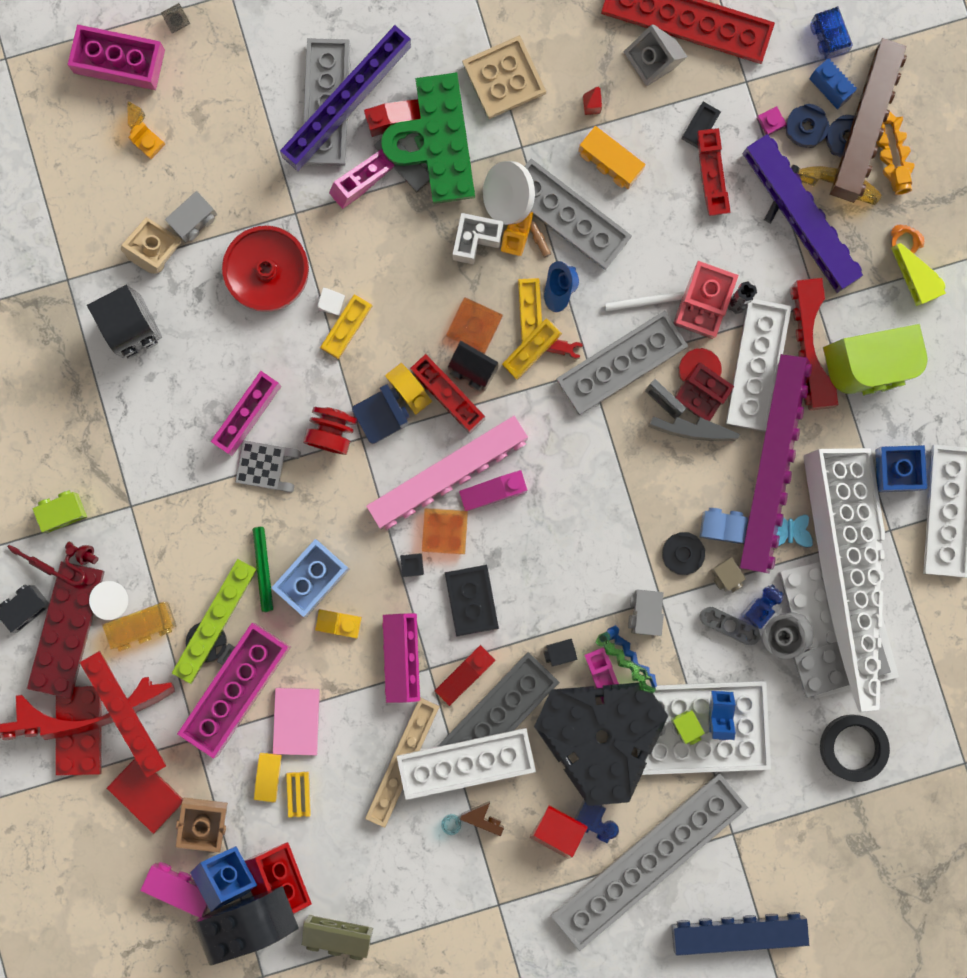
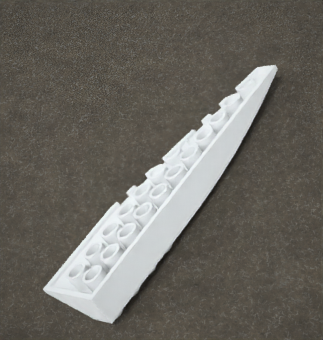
M871 448L818 449L803 455L828 605L842 661L858 712L879 710L880 681L877 677L878 670L881 669V660H878V648H881L882 638H879V628H882L883 591L880 590V584L884 577V572L881 571V560H884L882 541L885 540V530Z

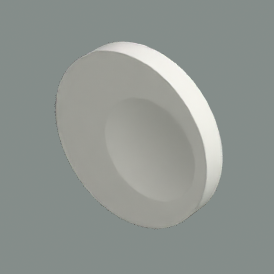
M514 161L499 162L489 170L484 181L483 200L486 210L494 220L504 221L505 225L517 224L523 221L531 212L534 204L535 187L529 171L522 164Z

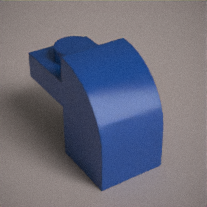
M711 691L709 732L712 734V739L735 740L736 732L733 719L736 704L733 692Z

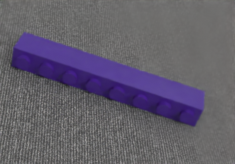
M394 25L280 150L282 158L295 170L299 171L411 48V38Z
M766 134L747 146L742 153L772 199L778 204L779 209L835 292L839 293L863 276L861 266L858 262L853 261L849 255L848 247L839 240L836 229L828 224L825 213L822 209H818L814 203L813 195L803 187L800 176L797 173L794 174L790 168L789 160L786 156H782L778 150L777 142Z

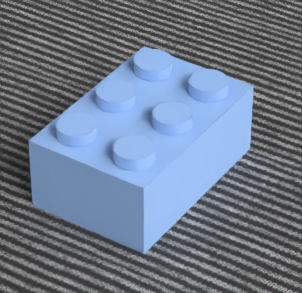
M315 539L271 588L299 614L307 617L350 568L321 542Z

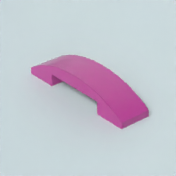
M605 647L584 655L596 688H602V685L619 684Z

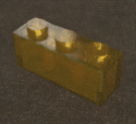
M161 602L105 623L102 626L110 648L118 649L121 652L131 648L130 644L136 641L142 644L152 640V635L159 633L160 636L172 633L171 628L177 625L169 603Z

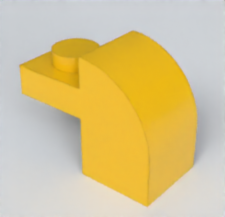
M402 363L385 375L415 415L433 402L424 391L425 389Z

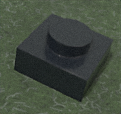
M422 553L400 555L402 577L424 575Z

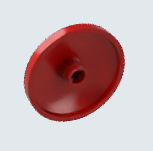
M264 225L247 229L234 238L225 252L222 274L227 289L240 304L255 311L271 312L287 307L301 295L308 281L309 262L303 246L296 237L282 228Z

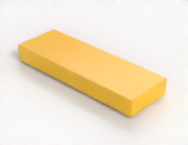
M539 278L518 279L521 343L542 323Z
M354 294L320 349L339 360L373 307L372 304Z
M546 318L502 365L518 380L562 333Z

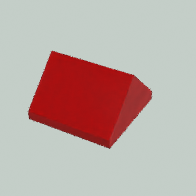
M549 805L530 838L570 859L574 856L588 826Z

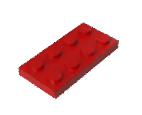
M75 686L72 699L56 696V719L85 721L101 716V699L93 686ZM101 727L84 733L56 738V775L102 774Z

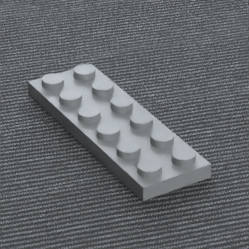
M307 38L304 124L349 75V39ZM347 118L305 165L345 166Z
M531 158L524 167L529 171L535 187V199L531 209L533 215L606 270L631 239L632 235Z
M663 311L562 374L556 380L577 413L581 415L683 351L688 345L667 312Z

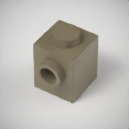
M732 557L711 569L716 577L713 581L720 590L724 589L725 592L731 590L733 593L744 586L742 582L746 578Z

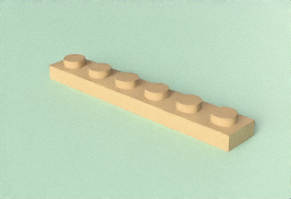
M420 697V701L417 702L365 819L384 828L386 827L403 789L397 755L420 751L438 712L439 705Z

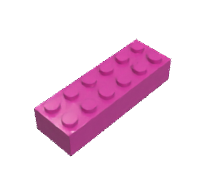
M251 623L177 735L213 759L218 757L291 646L258 624Z

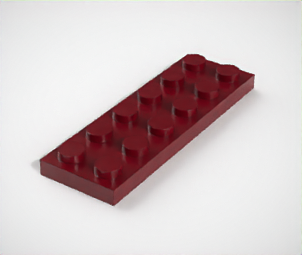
M61 561L58 573L74 582L79 581L81 575ZM76 564L72 565L85 573V580L78 586H72L58 577L56 578L27 686L28 690L72 699L80 668L79 662L82 661L94 615L89 604L90 594L93 588L103 581L105 573L103 570Z

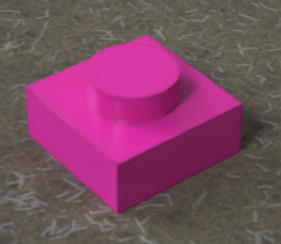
M777 106L757 117L765 134L770 135L786 127V122Z

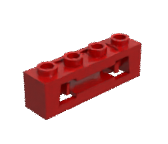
M427 354L410 368L411 373L469 434L485 421V415Z

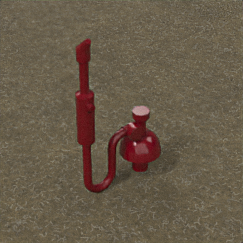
M67 542L65 545V552L67 554L65 564L81 575L80 580L74 582L59 574L52 566L36 557H29L18 548L11 545L7 546L13 554L28 560L30 565L48 575H54L72 586L82 584L85 580V573L70 564L69 559L75 554L77 562L82 566L88 562L95 565L99 559L94 555L93 546L82 545L76 547L72 542Z

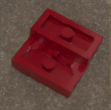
M699 362L685 379L674 397L697 417L711 421L719 406L724 404L735 386Z

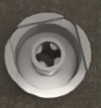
M794 612L784 613L769 620L763 631V642L770 653L781 659H790L804 653L813 644V629L804 615Z

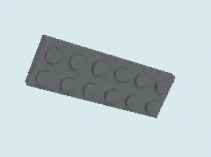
M527 652L437 747L514 731L550 693L551 689H554L560 682Z

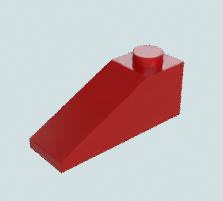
M418 99L384 103L364 110L371 137L384 134L385 130L392 124L421 119Z
M479 645L434 691L450 706L496 660Z

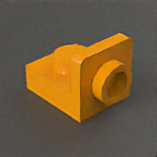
M143 122L134 126L128 137L132 144L151 160L165 145L164 141L155 135Z

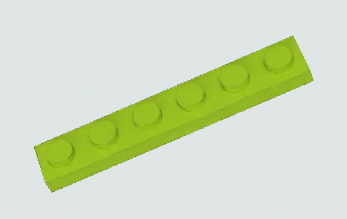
M237 559L172 671L173 675L190 684L193 683L257 571L256 568Z

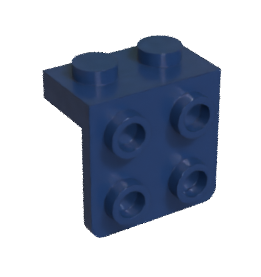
M388 384L380 387V392L352 407L354 415L371 444H375L409 425L407 419L410 416L404 406L400 408L396 401L400 398L395 388L390 389Z

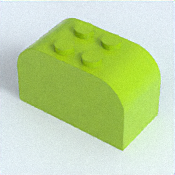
M920 324L843 338L823 347L831 382L839 391L846 394L862 392L863 396L877 391L885 392L906 385L905 381L916 378L924 372L928 361Z

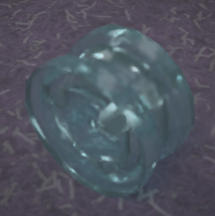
M455 814L446 815L442 820V830L448 835H455L461 829L460 818ZM451 818L455 819V824L458 825L452 831L448 830V825L445 824Z

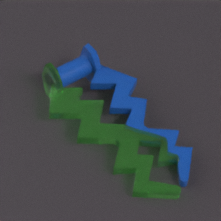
M615 625L598 635L596 644L604 646L607 655L616 656L619 667L631 670L632 680L639 681L640 690L654 693L657 687L655 674L650 673L649 667L638 663L636 652L630 650L631 643L619 636L620 629ZM615 645L623 646V650L615 649ZM624 656L630 657L631 661L625 660ZM645 680H650L651 686L646 685Z

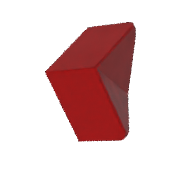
M595 87L583 95L585 115L600 114L602 110L601 88Z

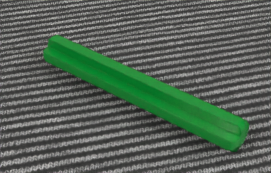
M260 526L252 529L262 612L273 611L265 528Z

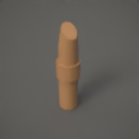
M531 221L530 230L533 234V239L543 257H548L551 255V252L545 242V237L540 232L536 222Z

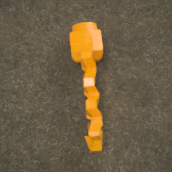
M889 112L886 122H883L881 128H884L883 135L880 141L877 140L876 143L883 149L879 154L880 160L888 165L883 169V175L890 180L895 194L903 195L912 191L911 173L915 165L905 161L911 150L909 146H902L907 138L906 132L899 131L903 116L895 117ZM885 124H891L893 127L901 164L897 168L894 167L892 162L893 158L885 132Z

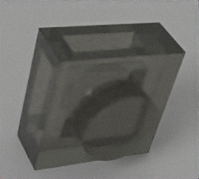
M179 3L161 12L172 34L190 24Z

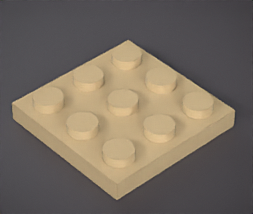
M520 35L462 60V64L488 120L546 94V89Z

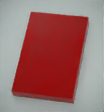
M135 758L106 788L153 834L182 805L183 798L157 773L146 778Z

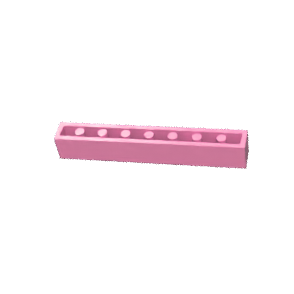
M514 415L366 507L379 528L383 529L385 527L388 530L397 524V519L402 516L406 519L416 513L415 508L420 505L424 508L434 502L433 497L438 494L444 496L452 491L451 486L459 482L462 485L470 480L472 473L485 471L489 468L488 464L490 462L503 460L508 456V451L513 448L517 451L524 447L528 436Z

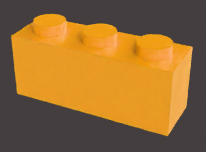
M597 126L593 127L579 145L578 151L580 156L585 161H592L597 165L596 168L602 174H608L614 178L615 184L621 188L629 189L643 172L646 165Z

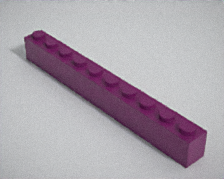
M780 355L740 568L770 574V569L773 570L776 558L773 557L774 548H778L780 540L777 532L778 527L782 526L784 514H781L782 506L786 505L788 493L785 490L786 485L790 484L792 471H789L791 462L794 463L796 450H793L795 441H798L800 435V428L797 427L799 420H802L804 414V407H801L803 398L806 399L808 393L806 379L811 376L812 364L805 357Z

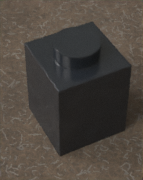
M572 638L546 645L547 650L543 651L546 663H551L552 667L578 660Z

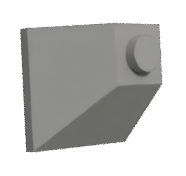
M655 25L647 28L623 51L646 86L674 70L687 58L677 40Z

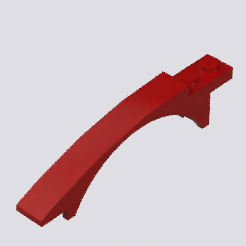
M144 677L128 700L135 713L173 694L175 687L172 682L153 685L149 677ZM16 695L17 721L0 724V738L2 740H13L19 735L35 737L40 733L44 740L84 733L114 721L109 713L85 721L59 720L35 709L23 695Z

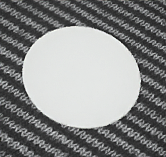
M101 582L93 588L90 594L89 604L91 610L101 619H116L127 609L128 594L124 587L117 582Z

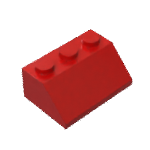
M288 842L244 860L257 884L251 890L253 896L283 886L293 914L312 904Z

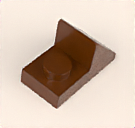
M490 801L461 813L460 820L501 837L504 830L501 820L491 816L488 819L485 818Z

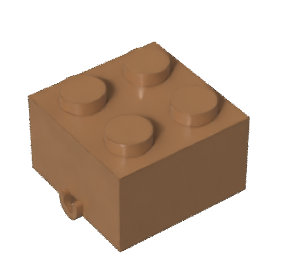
M184 797L181 805L180 819L177 820L176 829H178L176 848L220 853L223 835H225L226 831L225 819L228 803Z

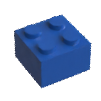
M925 445L884 446L875 449L878 492H907L927 489Z
M237 846L200 862L190 872L210 912L247 895L257 886Z

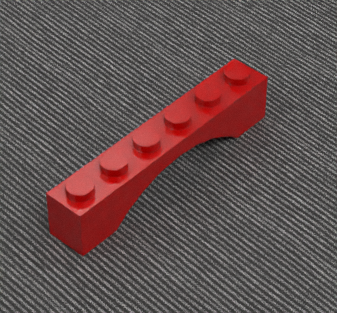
M823 279L797 280L793 287H791L790 294L791 299L795 300L796 307L793 309V318L798 323L796 340L800 342L801 347L798 357H805L812 364L811 376L806 379L808 393L806 399L804 398V403L808 405L809 411L835 408L839 405L837 388L821 367L813 344L815 318L821 304L825 300Z
M101 651L79 662L146 778L166 767L164 759L135 713Z

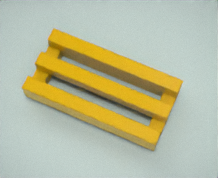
M309 771L286 773L288 818L310 817ZM304 776L305 811L303 812L301 809L300 777ZM292 777H295L297 812H293Z

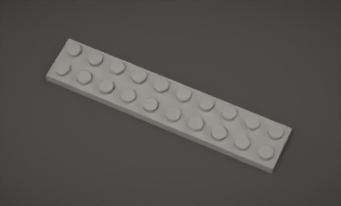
M720 773L716 774L551 914V917L577 949L581 951L742 814L748 806Z

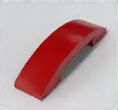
M719 128L700 130L697 132L699 161L708 215L729 214L731 211L723 172Z

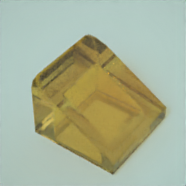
M128 101V126L132 130L134 126L139 125L144 120L145 113L140 107Z

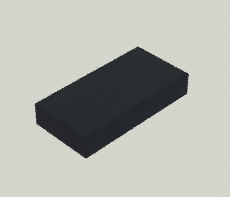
M703 101L681 139L698 148L697 132L712 129L721 111Z

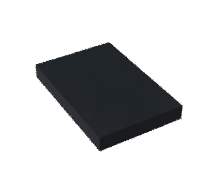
M487 565L444 572L456 637L499 629Z

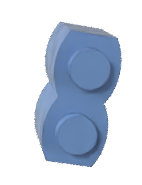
M709 508V511L703 512L699 537L744 544L748 517H743L742 512L730 511V514H724L722 509Z

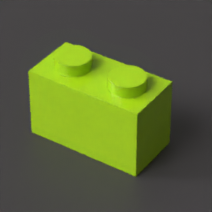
M70 490L58 494L59 498L42 500L38 502V506L32 508L42 533L48 534L87 518L78 493L71 492Z

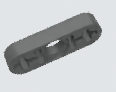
M706 607L700 613V620L705 626L741 643L754 645L760 640V631L757 627L717 608ZM713 611V616L718 619L721 618V615L724 616L719 628L716 627L718 622L711 620L709 623L707 622L705 613ZM727 620H733L736 623V629L733 632L725 630L724 623ZM741 624L744 625L742 630L749 632L751 629L753 630L755 639L747 641V636L742 633L739 634V637L736 636L740 631Z

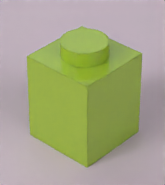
M688 709L670 719L684 744L689 743L693 745L702 740L701 736L705 732L693 710Z

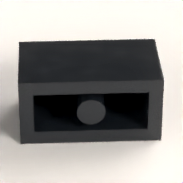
M23 585L15 592L17 594L11 600L8 598L0 604V620L10 633H18L49 607L50 603L35 585Z

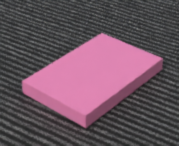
M275 688L273 754L317 755L320 689Z

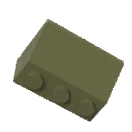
M309 915L304 922L301 945L306 946V949L317 952L319 949L328 950L330 955L341 956V953L350 955L349 958L362 960L368 957L374 928Z

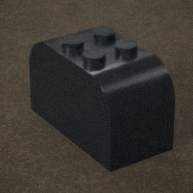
M127 284L87 304L105 341L114 354L122 358L130 359L139 354L138 350L144 347L149 349L157 345V340L162 338L142 296Z
M283 886L222 906L193 922L210 966L261 950L299 929Z

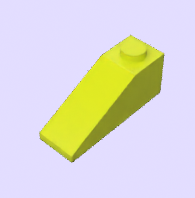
M902 243L891 247L916 306L946 294L944 290L946 288L945 283L934 270Z

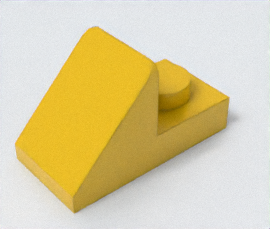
M319 609L315 631L358 638L362 617Z

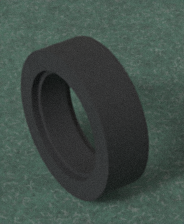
M850 714L840 716L828 724L821 736L820 754L824 764L834 775L852 782H863L876 777L884 769L889 759L890 744L885 731L877 722L865 716ZM859 726L867 730L872 736L875 744L874 756L863 768L847 769L839 763L835 756V740L844 729Z

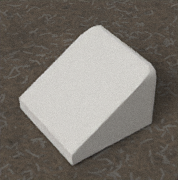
M323 287L317 306L318 310L339 316L345 295Z

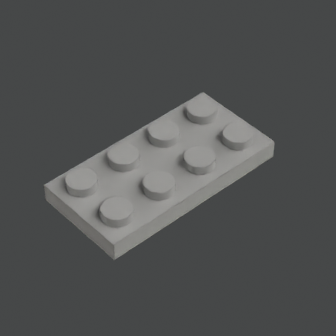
M838 642L814 648L793 657L806 698L850 685ZM882 642L881 648H878V660H881V669L878 670V676L891 672Z

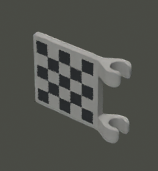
M244 440L236 483L292 493L294 485L280 481L284 456L299 459L301 451L294 448Z

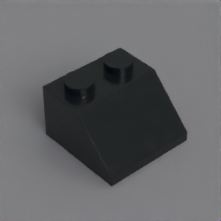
M460 340L448 365V370L451 371L450 375L454 378L467 380L469 382L468 385L473 389L485 391L498 370V362Z

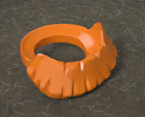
M902 224L892 228V247L896 245L897 239L904 233H909L913 236V247L910 250L913 254L919 248L924 247V236L918 230Z

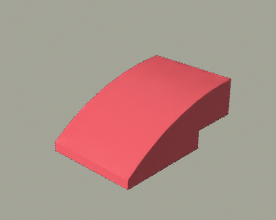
M697 261L675 316L674 325L711 339L715 338L722 318L726 314L739 275Z

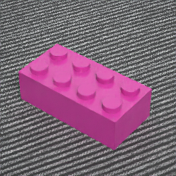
M77 24L68 66L74 74L156 91L165 49L160 41Z

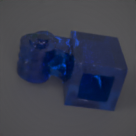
M773 584L764 587L762 596L754 598L741 614L742 617L758 629H762L774 615L773 605L782 602L784 593L775 588Z
M583 800L574 819L588 826L585 833H588L589 830L597 833L596 838L608 844L610 839L618 835V825L612 820H608L605 823L602 822V817L606 811L605 806H588Z

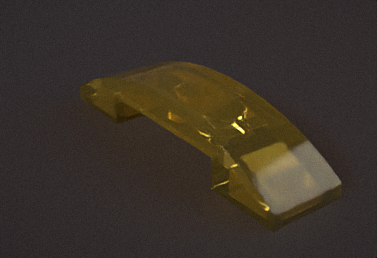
M825 166L806 167L800 169L797 174L803 183L815 186L819 179L833 183L838 168ZM864 180L863 184H866L865 192L862 197L858 196L856 200L876 205L882 195L874 186Z

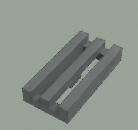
M656 379L645 389V392L674 419L679 417L686 409Z

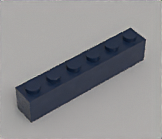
M789 912L787 916L778 917V914H765V918L746 915L740 920H734V917H722L721 921L712 922L710 918L699 919V923H690V920H679L677 924H671L673 951L676 956L810 946L807 918L804 915H800V912Z

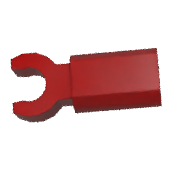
M557 339L546 352L564 356L569 354L573 359H580V355L575 354L573 349L575 347L582 348L583 344L580 342L568 344V341Z

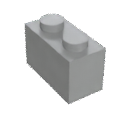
M196 191L165 220L186 243L189 240H194L204 226L211 225L217 213Z

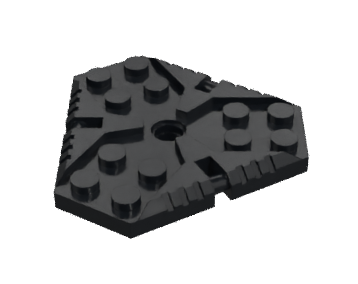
M646 682L602 685V688L588 686L551 689L534 728L558 762L561 761L565 767L563 770L588 806L628 803L647 765L645 761L648 754H652L669 715ZM595 697H603L604 704L596 705ZM600 730L605 731L608 735L607 741L604 743H599L596 740V734ZM634 747L640 750L637 758L631 755ZM574 752L578 760L572 763L568 756Z

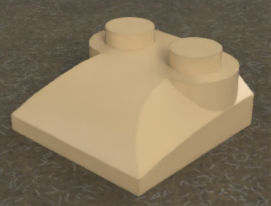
M146 217L121 245V251L134 264L149 273L156 274L164 269L166 261L180 245L182 239Z

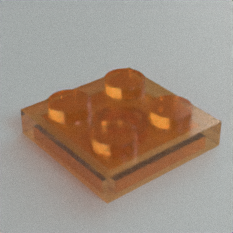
M464 297L446 337L457 342L461 340L485 354L503 315Z
M425 508L422 552L465 555L468 511Z

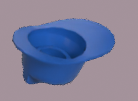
M556 261L549 267L544 300L548 309L552 312L563 311L569 303L571 294L577 290L579 277L576 267L567 266L562 261Z

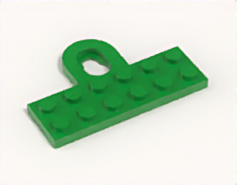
M455 72L415 78L421 119L398 122L389 126L382 136L383 153L390 162L399 166L427 163L433 204L475 198V190L458 74ZM412 133L420 135L424 140L422 148L414 152L400 150L397 147L399 140L405 139L406 136Z

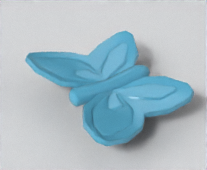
M804 514L797 517L794 522L792 518L788 521L784 518L782 526L778 527L777 535L780 536L778 546L784 544L787 537L788 543H793L794 538L796 543L803 547L813 546L812 537L806 530L809 516Z

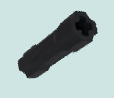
M749 281L741 283L730 299L728 310L733 311L735 314L742 313L757 294L756 286L752 285Z

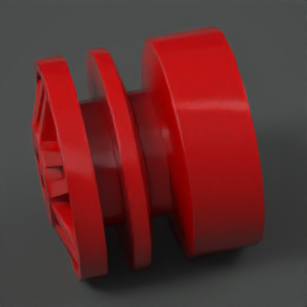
M313 407L312 413L320 416V418L310 417L309 421L318 427L317 429L306 430L303 443L328 452L347 455L351 441L342 437L343 433H353L354 430L345 426V424L356 425L357 419L338 409Z

